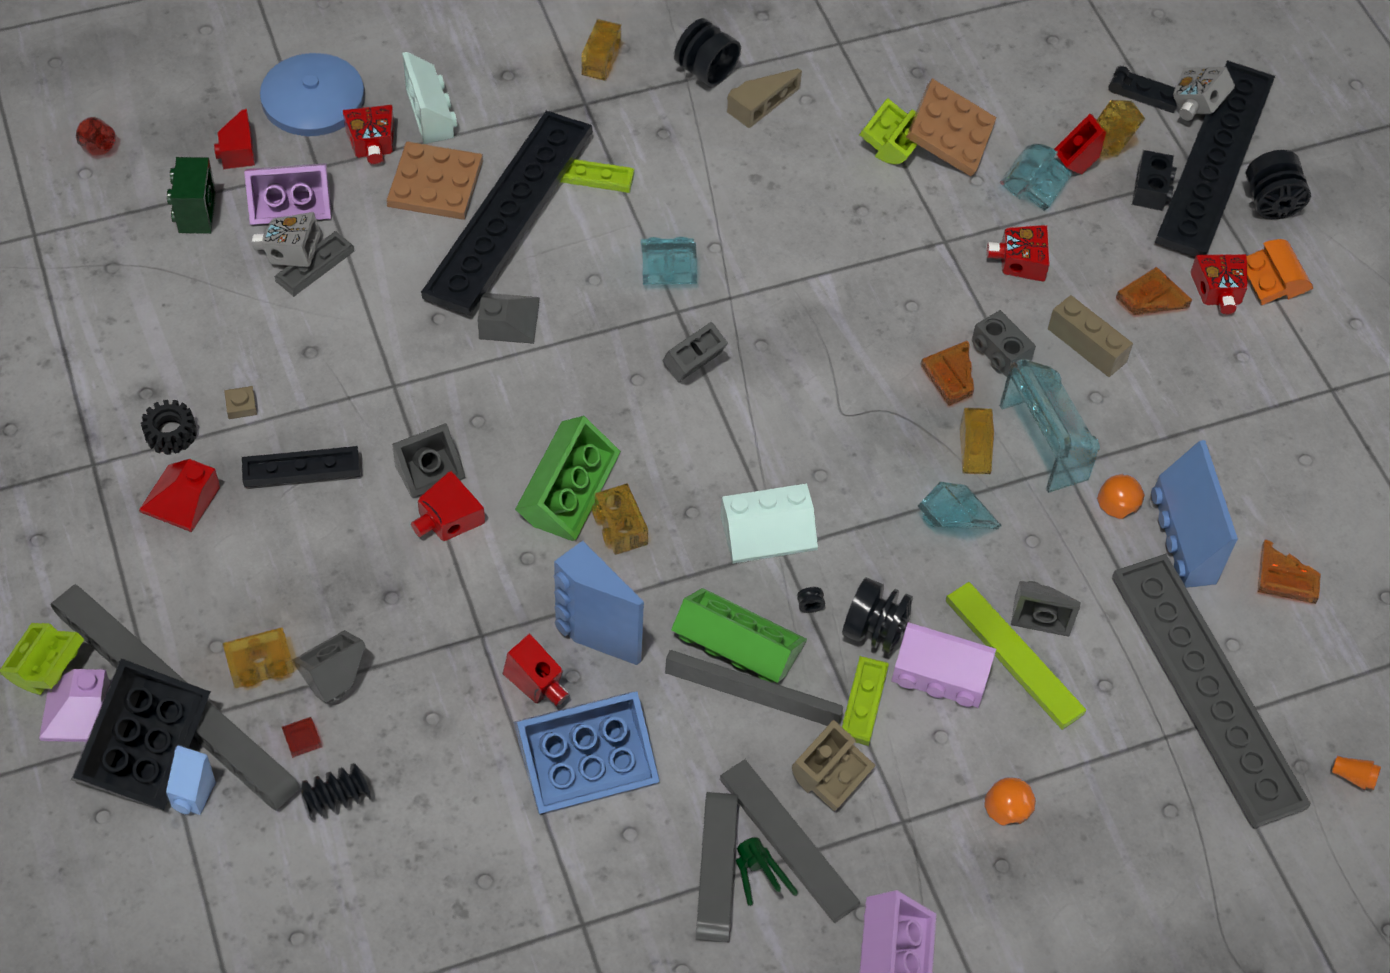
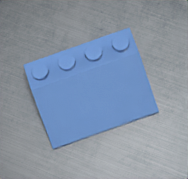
M1201 440L1161 473L1155 487L1151 490L1152 501L1154 504H1157L1159 509L1160 527L1165 529L1167 535V550L1173 554L1174 568L1186 588L1217 584L1238 540L1206 441Z
M581 541L554 561L555 625L562 635H568L575 643L638 665L642 657L644 601L584 541Z
M637 691L514 721L520 751L539 814L660 782Z

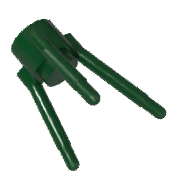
M752 837L740 843L737 847L740 857L736 859V863L740 870L744 893L749 906L753 905V898L747 872L748 867L751 871H757L762 868L774 889L780 892L781 886L770 869L771 867L792 895H798L797 889L772 858L768 848L763 847L758 837Z

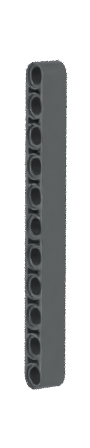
M74 584L50 604L63 622L73 631L78 632L93 649L115 668L122 658L186 682L78 585ZM207 701L193 738L275 811L278 810L300 790L298 782L287 770Z

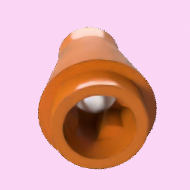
M1337 756L1332 773L1341 776L1364 790L1366 788L1374 790L1381 766L1375 765V761Z

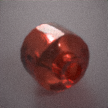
M89 117L78 125L76 140L90 154L100 156L113 148L116 134L114 129L102 119Z

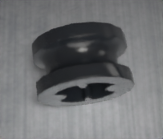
M808 587L800 590L797 593L800 611L814 613L822 610L825 607L823 590L819 587Z

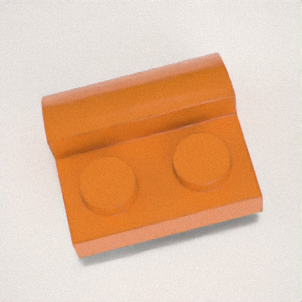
M1274 239L1264 242V249L1247 256V278L1261 305L1285 295L1289 300L1313 289L1310 279L1288 241Z

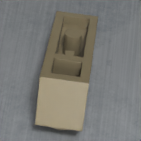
M797 68L745 81L738 88H733L727 96V113L746 127L751 128L800 89L802 71Z

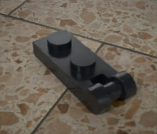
M1118 66L1116 68L1114 78L1111 79L1108 85L1109 90L1114 94L1173 114L1176 110L1177 103L1173 95L1176 87L1134 74L1125 66Z

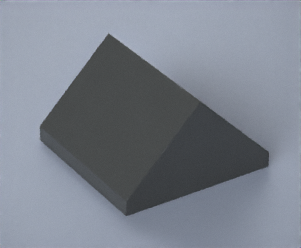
M446 423L392 444L395 467L412 498L424 494L450 471L458 479L465 477Z

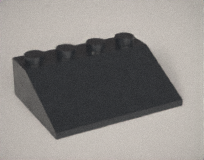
M121 658L71 780L164 811L169 800L166 790L175 749L177 746L189 749L211 692Z

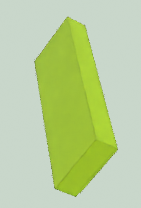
M575 159L560 182L630 193L634 168Z
M863 656L859 657L842 728L856 740L855 743L869 746L889 663Z

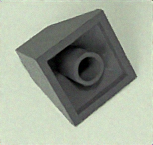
M485 293L481 297L478 313L479 339L534 344L540 297Z
M1020 581L1015 594L1011 625L1069 637L1081 602L1050 586L1041 585L1035 581Z
M344 630L292 661L316 697L324 702H334L345 695L344 691L353 686L365 644L363 640Z

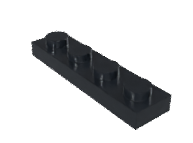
M358 446L242 457V480L244 487L360 476Z

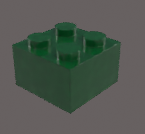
M176 157L175 168L170 169L172 189L167 190V203L172 205V222H176L179 233L211 234L216 189L209 157Z

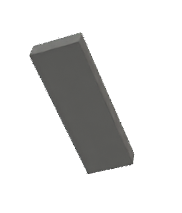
M334 231L317 244L309 267L287 266L275 275V281L294 297L354 252V245Z

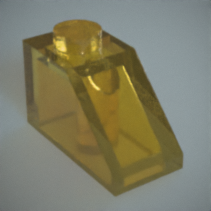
M964 408L959 427L962 474H991L994 440L992 409Z

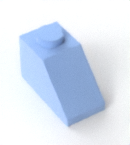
M177 746L174 752L166 793L172 808L183 814L192 812L200 815L216 783L212 768L206 754Z

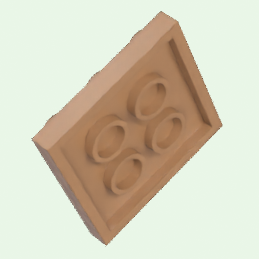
M932 78L927 84L906 138L967 175L972 176L978 168L997 117Z
M406 141L387 197V207L465 220L482 166L483 154Z

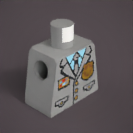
M1189 67L1183 69L1173 93L1180 110L1179 115L1182 119L1189 121L1193 119L1195 114H1211L1217 109L1235 87L1227 67Z
M314 212L279 217L270 221L266 234H254L252 244L255 250H265L271 264L309 267L321 231Z

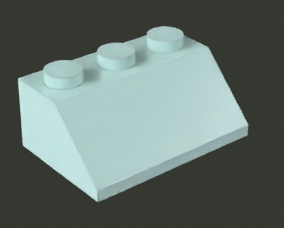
M403 52L405 87L423 143L427 144L454 138L453 127H457V120L454 111H449L451 103L448 93H443L445 87L442 75H437L433 64L409 52Z
M807 483L722 497L720 516L733 564L818 550L814 507Z

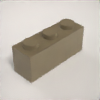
M1072 295L1068 296L1052 311L1047 329L1106 376H1112L1127 363L1133 343Z

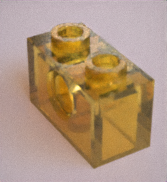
M283 627L222 643L234 688L251 687L258 682L268 679H281L287 674L294 672ZM259 658L265 659L259 663L254 662L256 659Z

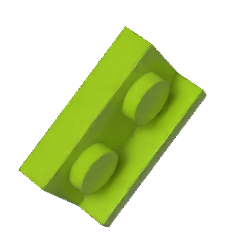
M887 98L859 135L878 150L875 154L876 158L886 163L900 164L909 157L917 146L916 143L906 138L916 112L911 109L907 114Z
M31 623L0 668V674L16 686L31 693L41 695L45 688L52 689L60 681L63 671L78 654V649L84 638L78 632L58 631L50 623Z

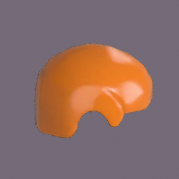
M1119 474L1111 476L1104 482L1099 490L1097 500L1100 508L1108 515L1123 519L1128 514L1136 513L1139 510L1145 494L1141 484L1134 477Z
M1003 778L996 782L985 795V808L989 817L1003 826L1009 823L1021 824L1035 811L1036 798L1032 788L1020 778Z

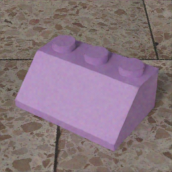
M327 163L253 168L244 171L250 225L267 224L274 218L314 212L316 220L331 219Z
M908 622L894 668L892 682L898 683L903 688H915L927 692L936 698L944 697L954 700L962 706L979 708L996 649Z
M897 890L866 897L860 973H932L936 913Z

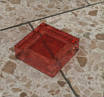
M312 717L282 727L292 758L322 747Z

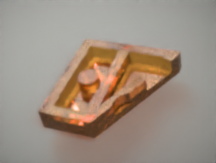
M1155 267L1119 290L1116 296L1133 315L1185 309L1190 307L1192 299L1158 267Z
M968 341L925 357L921 361V367L948 406L973 396L974 384L971 377L972 364L969 358L970 345Z
M1264 540L1261 549L1258 592L1316 604L1319 599L1321 573L1310 566L1303 565L1299 559L1290 553L1287 556L1283 555L1272 547L1273 542Z

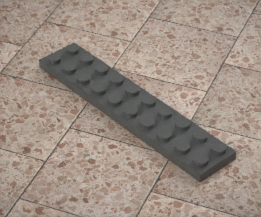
M1167 554L1114 570L1112 576L1252 827L1257 828L1308 809L1311 805L1309 799Z

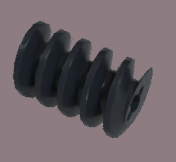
M355 763L350 765V774L341 767L338 768V778L329 771L326 772L325 783L319 776H315L313 787L307 780H303L300 792L310 821L312 820V810H316L322 817L324 816V808L328 805L334 813L336 812L338 801L345 808L349 806V797H352L357 804L361 803V793L363 792L371 800L365 776Z

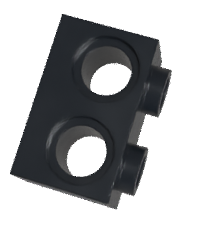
M1143 150L1137 168L1132 205L1163 211L1165 202L1171 201L1174 186H1170V182H1174L1177 167L1172 166L1173 155Z

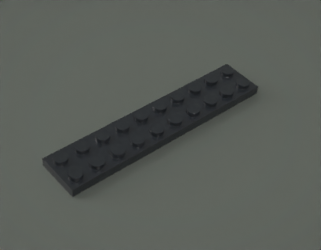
M1228 60L1225 67H1227L1235 87L1213 113L1205 115L1155 240L1157 244L1195 257L1196 255L1208 254L1275 79L1274 75Z
M547 110L544 112L421 291L422 299L469 316L472 314L481 297L486 293L593 133L591 124Z

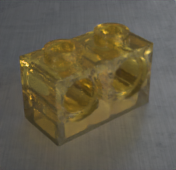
M597 19L582 52L583 76L606 81L621 47V24Z
M1110 100L1097 118L1099 124L1106 131L1100 156L1117 157L1145 120V117L1132 101Z
M628 483L595 493V505L591 506L592 514L596 522H601L603 540L606 546L611 545L615 555L648 545V528ZM621 530H626V531H628V532L622 533V532H619V531H621Z

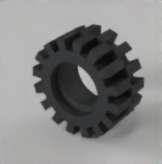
M168 399L163 400L164 405L161 406L159 402L154 403L155 409L148 407L146 409L147 415L143 414L142 416L143 422H141V427L146 443H148L151 449L154 448L157 453H160L163 449L165 455H170V450L173 449L175 454L180 453L179 447L186 450L188 448L187 442L192 444L194 442L193 436H196L197 433L191 409H187L186 404L183 402L179 406L178 400H173L172 404H169ZM167 422H177L180 424L177 429L171 432H160L158 430L161 425Z

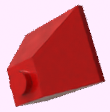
M192 459L169 464L140 507V513L192 532L220 489L216 469Z

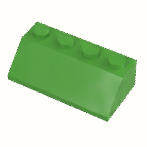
M584 415L562 421L515 510L535 528L571 541L576 540L621 451Z
M704 588L683 599L671 629L679 634L678 637L688 643L696 642L704 646L705 651L714 656L722 655L732 660L731 663L734 666L744 670L750 669L758 673L760 679L772 683H778L786 677L807 641L806 638Z

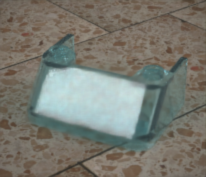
M1020 359L1012 362L999 406L1003 410L1025 403L1056 458L1046 486L1047 492L1050 493L1088 481L1097 458V452L1100 450L1099 442L1095 436L1091 435L1061 383L1060 374L1050 366L1030 360Z

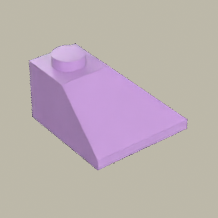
M73 669L62 675L60 681L52 689H48L39 737L40 741H87L110 685L106 670Z

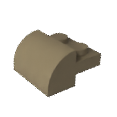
M833 719L793 763L792 772L797 782L807 793L812 790L835 812L876 765L853 745L856 740Z

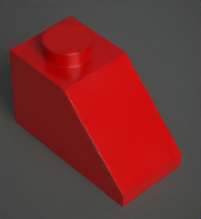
M243 109L218 131L219 143H214L216 159H221L223 169L255 166L247 109Z
M1090 113L1053 151L1066 168L1082 175L1100 157L1106 131Z

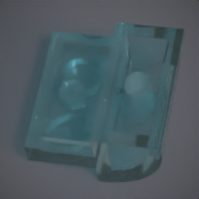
M1031 144L1023 149L1000 181V184L1018 199L1025 195L1045 211L1050 207L1072 173L1054 159L1057 154L1056 150L1042 144Z
M651 237L640 239L643 285L697 284V253L694 239L686 237H676L674 239Z

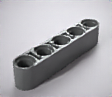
M706 792L696 939L725 942L729 940L737 794Z

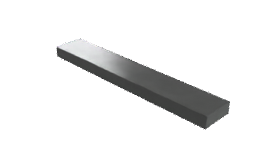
M669 650L666 657V674L826 726L833 719L838 724L840 723L843 706L673 650Z
M746 759L720 775V781L731 794L738 795L737 802L833 923H836L859 907V899Z

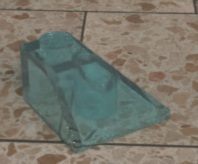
M939 482L918 505L924 513V520L932 527L998 530L1002 526L967 485Z

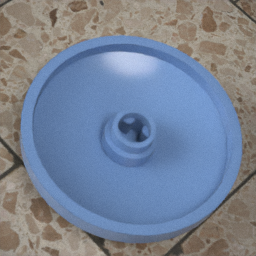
M307 53L290 57L275 65L263 79L260 88V99L266 117L276 127L295 135L320 136L333 133L345 127L343 110L362 108L364 88L360 74L345 60L328 54Z

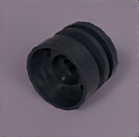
M701 18L690 24L682 33L674 50V60L688 72L694 73L695 77L707 86L713 87L719 85L731 74L738 63L741 45L739 41L729 34L721 32L720 28L713 25L708 19Z
M1273 150L1260 155L1248 165L1245 172L1257 212L1262 217L1268 219L1286 218L1301 211L1309 203L1311 198L1310 188L1304 176L1299 157L1294 152Z
M865 577L849 608L843 625L842 635L861 642L869 631L873 633L871 647L876 649L882 638H885L882 652L890 655L895 645L902 639L911 617L913 596L905 594L898 605L896 603L899 597V590L894 589L888 599L885 600L882 598L884 584Z

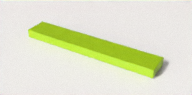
M970 582L947 595L946 602L986 646L996 649L995 657L1061 730L1085 715L1086 708Z

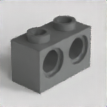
M1001 310L975 324L971 340L975 348L983 352L989 358L992 365L1006 377L1032 362L1036 345Z
M711 321L670 349L662 361L679 383L720 355L728 342Z

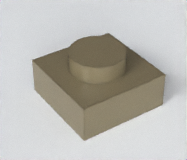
M253 386L224 390L228 419L257 415Z

